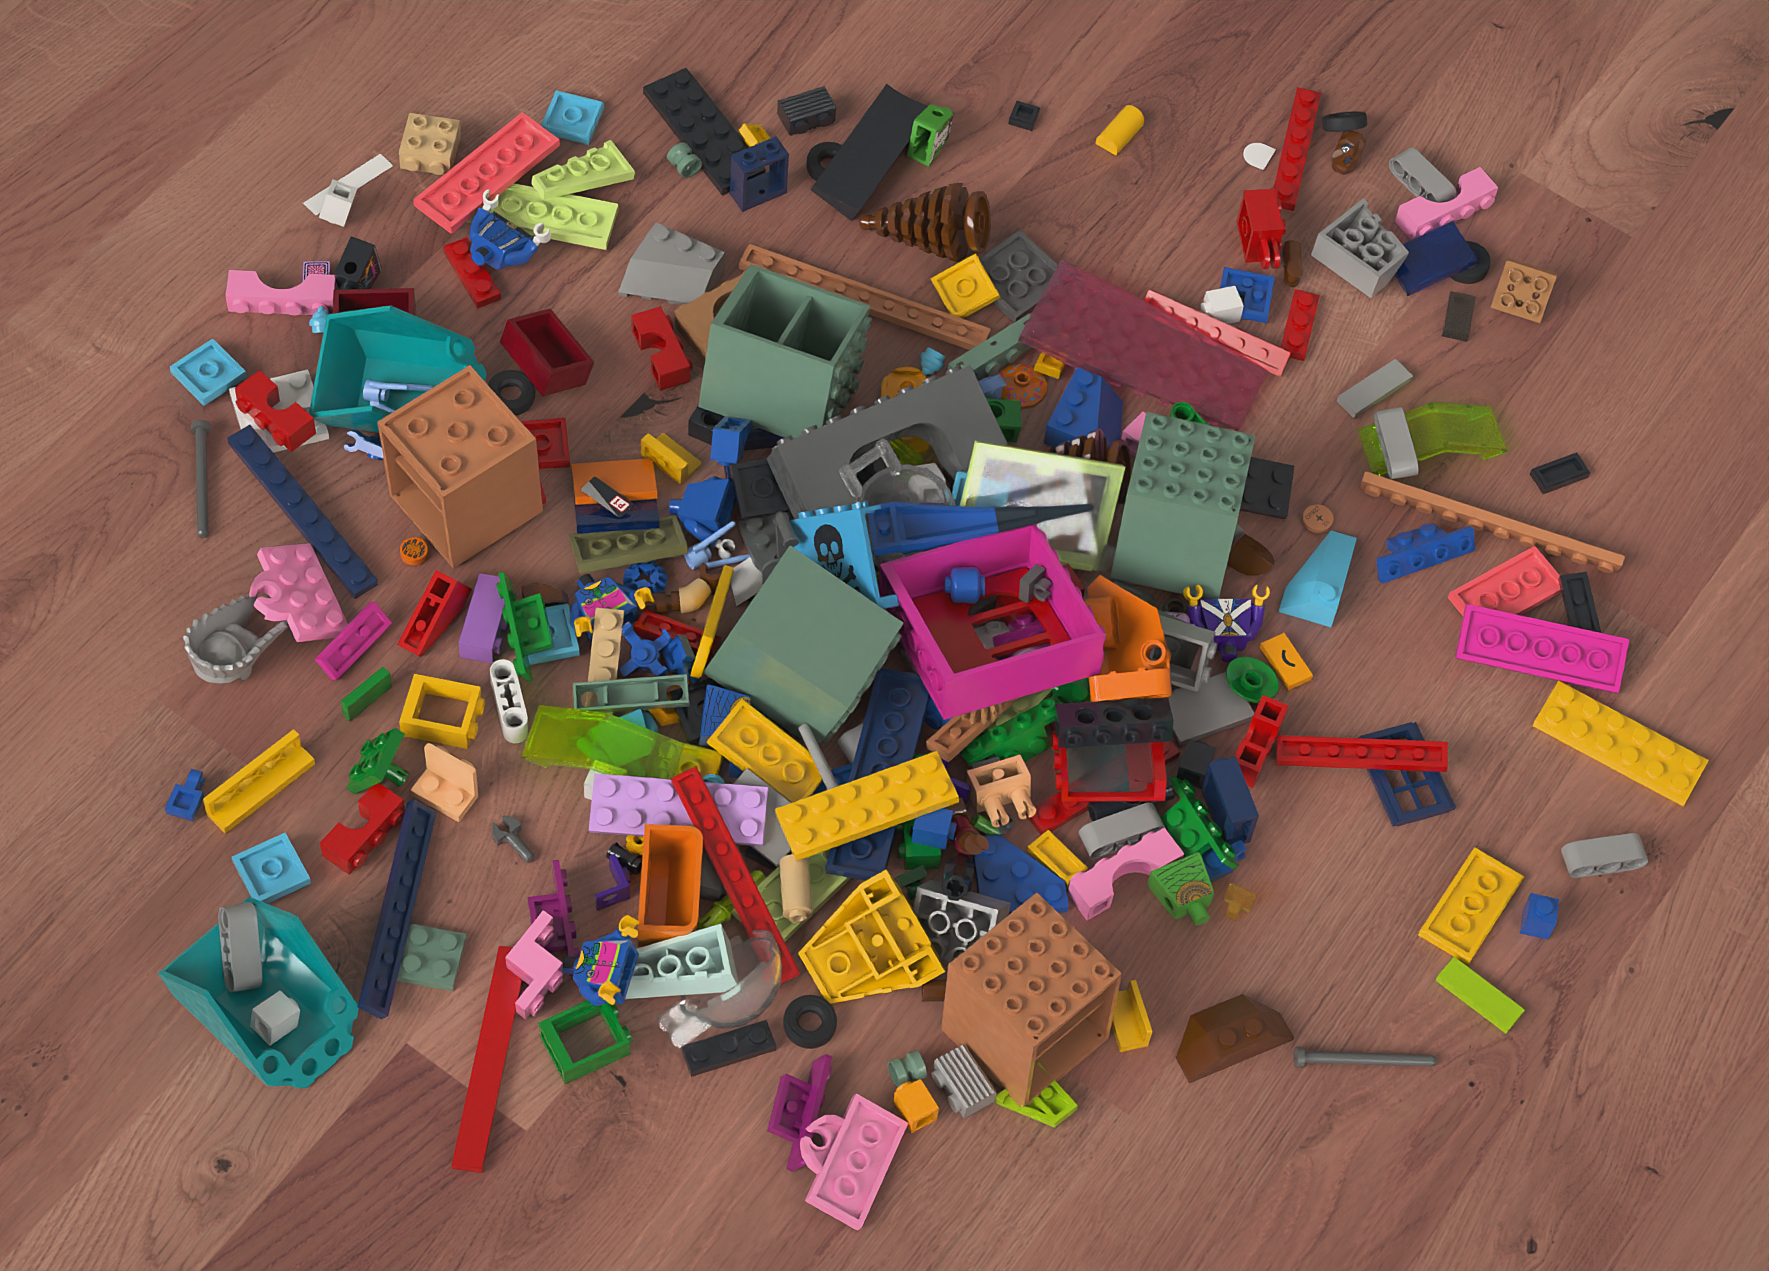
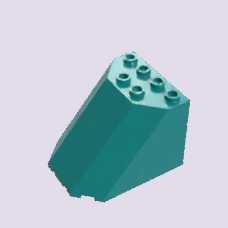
M393 306L328 314L326 316L309 414L315 421L328 426L379 433L378 421L391 414V412L370 406V401L364 400L363 390L367 379L386 383L435 387L469 365L484 381L486 380L487 373L483 364H479L475 357L474 351L476 348L472 339ZM390 389L388 400L382 401L381 404L396 411L427 391Z
M248 897L242 903L251 902L257 914L262 967V985L260 988L232 993L227 990L223 974L219 922L157 974L171 994L265 1085L307 1088L314 1082L315 1078L322 1075L335 1064L339 1057L352 1049L354 1036L351 1033L353 1021L357 1019L358 1004L297 915ZM281 990L288 998L295 1000L299 1006L298 1027L269 1046L250 1027L252 1009Z

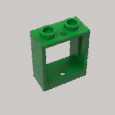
M587 1000L538 1022L539 1036L564 1084L630 1055V1043L633 1042L632 1036L626 1025L621 1027L617 1019L619 1018V1012L615 1004L606 1003L601 1006H593ZM601 1015L616 1044L573 1063L558 1034Z

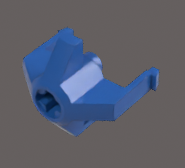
M630 622L621 627L623 629V637L632 648V659L619 668L623 676L626 678L638 670L643 672L650 671L654 677L667 676V668L665 666L662 667L659 663V654L672 641L665 628L662 630V635L652 642L650 640H641L633 631Z

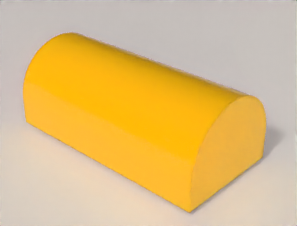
M1126 105L1096 138L1095 144L1117 156L1144 125L1142 112L1132 105Z

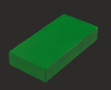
M381 667L341 700L343 716L348 721L353 720L392 688L390 672Z

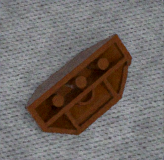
M1241 994L1190 1015L1176 1060L1188 1082L1192 1083L1293 1041L1294 1036L1281 1013Z

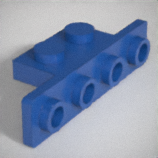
M1432 523L1424 524L1418 529L1401 532L1395 537L1386 539L1387 549L1392 553L1377 558L1378 580L1381 583H1385L1473 552L1475 550L1474 529L1471 526H1467L1446 533L1436 524Z

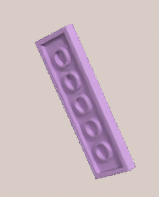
M607 774L594 775L589 821L590 833L644 837L645 824L693 826L670 779ZM705 782L735 844L763 846L768 787Z

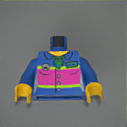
M585 574L577 580L581 590L575 593V602L571 605L570 624L576 630L577 637H580L581 633L585 632L588 640L592 643L596 608L624 610L623 625H625L627 622L634 623L637 621L636 605L643 609L645 608V602H654V598L647 587L633 590L620 583H615L611 578L606 577L595 582L591 574Z
M625 915L621 919L619 928L614 932L595 941H586L582 946L579 957L566 956L564 958L563 972L573 975V980L578 986L580 994L593 1006H601L606 1003L613 1005L615 1002L624 1004L639 955L629 938H636L638 936V931L634 927L640 921L629 915Z

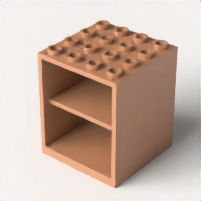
M470 365L378 421L390 496L453 569L543 512L536 438Z
M1035 893L948 964L941 1030L958 1047L965 1044L979 1067L1002 1090L1006 1089L1009 1092V1096L1020 1107L1021 1105L1028 1107L1037 1095L1040 1096L1046 1087H1050L1054 1080L1058 1082L1109 1039L1122 973L1038 893Z

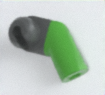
M976 814L971 823L974 828L986 835H1003L1014 827L1015 819L1011 814H1007L1009 822L1006 825L1002 826L1000 820H998L999 827H993L991 820Z

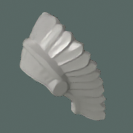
M250 594L246 597L240 596L237 601L232 599L229 605L223 603L220 608H214L210 614H203L202 619L193 620L192 627L187 628V634L183 636L185 641L183 647L188 654L195 673L203 680L216 684L230 683L237 679L245 681L250 676L251 667L259 656L289 627L287 620L280 621L259 639L257 635L245 628L255 608L254 603L257 595L256 597H250Z

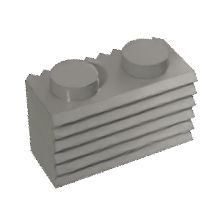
M965 1044L934 1060L933 1072L931 1073L933 1081L938 1088L943 1087L949 1095L947 1100L950 1107L955 1113L959 1111L962 1118L965 1119L995 1102L997 1092Z

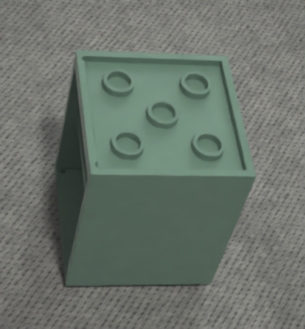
M750 264L711 323L698 407L723 416L752 420L751 426L782 437L792 435L793 439L801 436V432L811 426L816 425L819 429L827 425V420L841 415L842 409H847L851 394L855 395L858 390L860 380L856 378L857 374L861 372L864 359L860 357L866 349L868 339L865 338V333L868 332L872 322V318L868 317L870 305Z
M1146 412L1127 491L1110 578L1183 594L1185 587L1189 586L1190 595L1194 597L1196 596L1195 587L1200 585L1203 590L1201 598L1219 599L1239 516L1255 435Z
M789 546L703 673L726 689L751 697V706L766 714V716L801 740L803 738L799 732V727L803 724H809L818 745L822 741L827 744L832 735L835 734L840 725L844 723L849 714L855 709L861 700V695L868 689L875 678L874 675L883 666L889 652L902 635L898 631L903 622L801 552Z

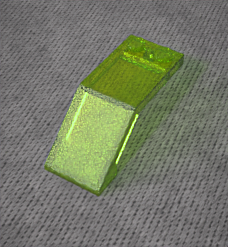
M1431 402L1404 412L1417 462L1444 452L1480 454L1482 461L1508 452L1491 406ZM1375 423L1357 429L1372 473L1379 476L1388 473Z
M539 705L521 758L546 768L552 764L591 769L607 775L671 779L675 775L685 743L606 712Z

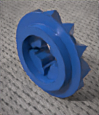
M655 560L647 563H634L628 569H625L623 584L633 590L647 587L651 593H660L667 586V575L664 566L660 567ZM640 573L645 576L651 575L650 582H647L645 579L640 581Z

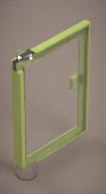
M975 441L960 506L1034 507L1091 503L1094 507L1092 511L1038 523L1037 526L1040 531L1043 530L1045 532L1048 544L1051 549L1056 550L1062 566L1068 563L1074 569L1110 572L1113 567L1115 549L1113 545L1107 544L1125 466Z

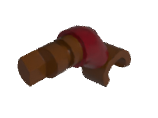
M962 797L959 798V803L943 808L953 811L952 822L957 823L954 840L951 841L960 853L975 855L981 853L983 849L988 851V840L976 831L968 819Z

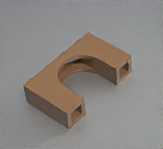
M762 264L758 265V267L765 269ZM743 274L732 280L725 281L721 286L710 292H704L699 298L689 303H684L675 310V327L704 362L711 323Z

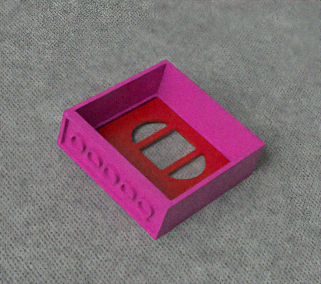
M1037 524L960 541L882 563L879 566V595L897 594L899 603L898 606L885 608L884 610L903 622L898 631L902 635L899 640L944 720L1101 673V664L1104 660L1103 644L1106 641L1105 630L1094 619L1092 608L1086 606L1079 587L1074 586L1068 569L1062 567L1056 550L1051 549L1045 532L1043 530L1040 531ZM1035 564L1046 568L1045 578L1052 583L1046 590L1051 593V596L1045 602L1034 597L1029 603L1021 601L972 616H968V612L976 603H954L951 600L950 593H945V576H950L954 567H975L979 569L980 574L985 575V594L980 596L979 601L996 595H1008L1019 598L1020 579ZM1031 609L1045 632L986 649L972 626ZM1050 642L1048 647L1000 661L994 659L998 656Z

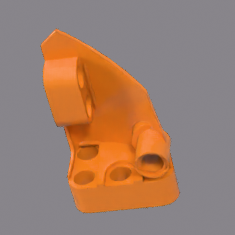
M1099 575L1087 587L1088 598L1085 599L1086 606H1090L1093 610L1094 619L1098 625L1103 626L1106 633V641L1103 644L1104 660L1101 664V673L1089 677L1091 702L1172 696L1169 666L1171 653L1167 647L1158 609ZM1154 648H1161V657L1156 661H1151L1150 652Z

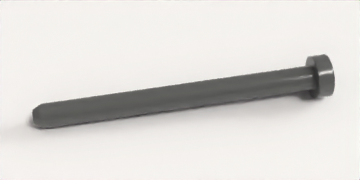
M196 420L191 423V432L195 435L197 534L200 538H205L208 535L206 435L210 433V423L205 420Z
M1297 1046L1294 1049V1066L1301 1068L1304 1067L1305 1063L1432 1067L1437 1063L1435 1056L1423 1054L1305 1051L1304 1047Z

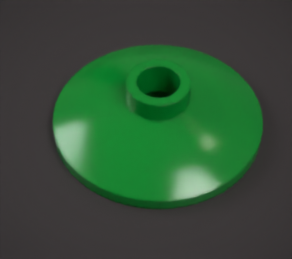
M1239 657L1232 660L1226 669L1228 685L1238 696L1245 700L1259 703L1263 695L1273 699L1278 692L1279 681L1276 674L1267 664L1258 659Z

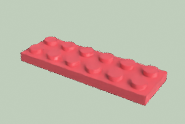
M522 112L414 198V206L452 234L476 215L479 208L483 207V193L486 190H490L487 200L493 201L497 194L499 196L560 146V139Z

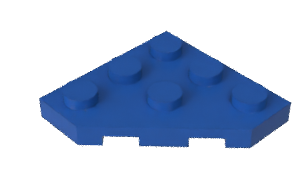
M984 836L989 843L988 851L983 849L979 854H972L978 894L1011 903L1009 915L1035 893H1038L1058 913L1068 912L1069 904L1064 880L1003 836Z

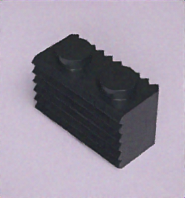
M825 86L778 100L777 114L788 134L792 136L793 134H803L812 128L825 127L833 123L836 118V105Z

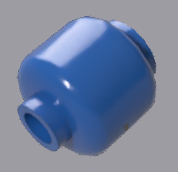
M954 567L951 575L945 576V593H950L951 600L954 603H977L980 596L985 594V575L980 574L979 569L975 567Z

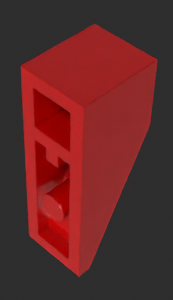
M435 570L397 645L422 657L460 614L472 589Z

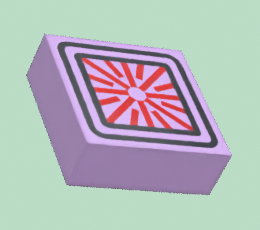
M330 261L303 262V281L309 274L330 275Z

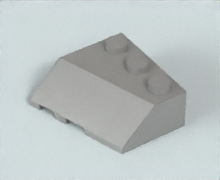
M1363 198L1318 234L1311 256L1372 298L1389 283L1407 258L1409 252L1392 231H1387L1382 226V219L1377 213L1372 214L1368 209V202Z
M655 222L631 257L618 296L628 297V294L642 296V299L650 301L652 298L665 299L670 304L682 305L699 298L704 292L712 291L724 273L725 252Z
M929 880L917 887L913 910L929 936L941 963L948 967L950 962L1009 915L1011 903L971 891L967 892V895L961 897L959 901L949 900L947 894L942 891V883Z

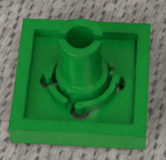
M394 728L386 733H381L372 740L368 739L360 749L362 756L359 762L349 772L348 777L350 781L346 789L357 794L382 782L383 778L400 787L407 779L403 776L407 777L409 772L393 763L392 760L405 734Z

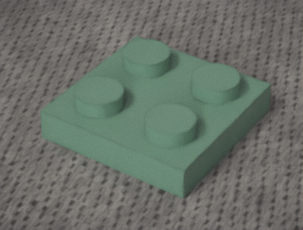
M410 924L397 981L453 991L467 935L465 933Z

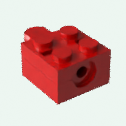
M1274 189L1244 190L1236 221L1245 263L1260 262L1262 270L1269 269L1270 265L1272 269L1279 268V250L1282 249V234H1286V221L1281 219L1280 215L1281 201L1276 199Z

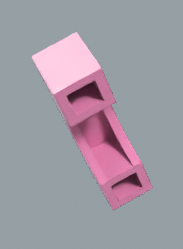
M1479 167L1460 176L1455 199L1439 203L1429 201L1421 196L1416 197L1399 206L1395 222L1412 242L1421 238L1426 239L1435 231L1442 228L1446 229L1462 218H1469L1476 211L1489 208L1495 201L1498 187Z
M229 270L226 301L228 311L237 313H273L293 316L313 315L320 306H323L330 314H333V290L338 289L334 275L309 274L298 286L290 289H274L262 283L256 271Z
M1165 828L1156 833L1151 831L1144 835L1141 841L1135 845L1128 844L1121 848L1117 855L1108 859L1106 857L1101 859L1091 870L1087 872L1080 871L1075 874L1070 880L1067 895L1084 918L1089 920L1111 907L1114 896L1112 884L1117 878L1134 872L1150 876L1151 871L1183 859L1184 853Z

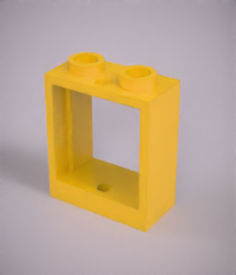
M414 674L399 721L400 731L405 734L404 737L468 749L470 739L475 740L477 735V716L482 715L485 708V699L481 696V687ZM430 694L469 702L461 728L418 719L425 695Z

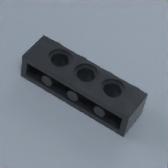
M1168 697L1055 704L1054 726L1059 748L1172 741L1174 720Z

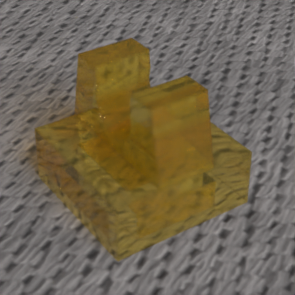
M1230 882L1224 896V901L1230 903L1226 916L1236 921L1241 910L1250 913L1257 895Z

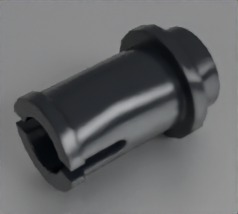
M617 842L611 845L606 855L607 859H609L610 855L615 854L620 866L626 867L630 875H637L641 872V854H634Z

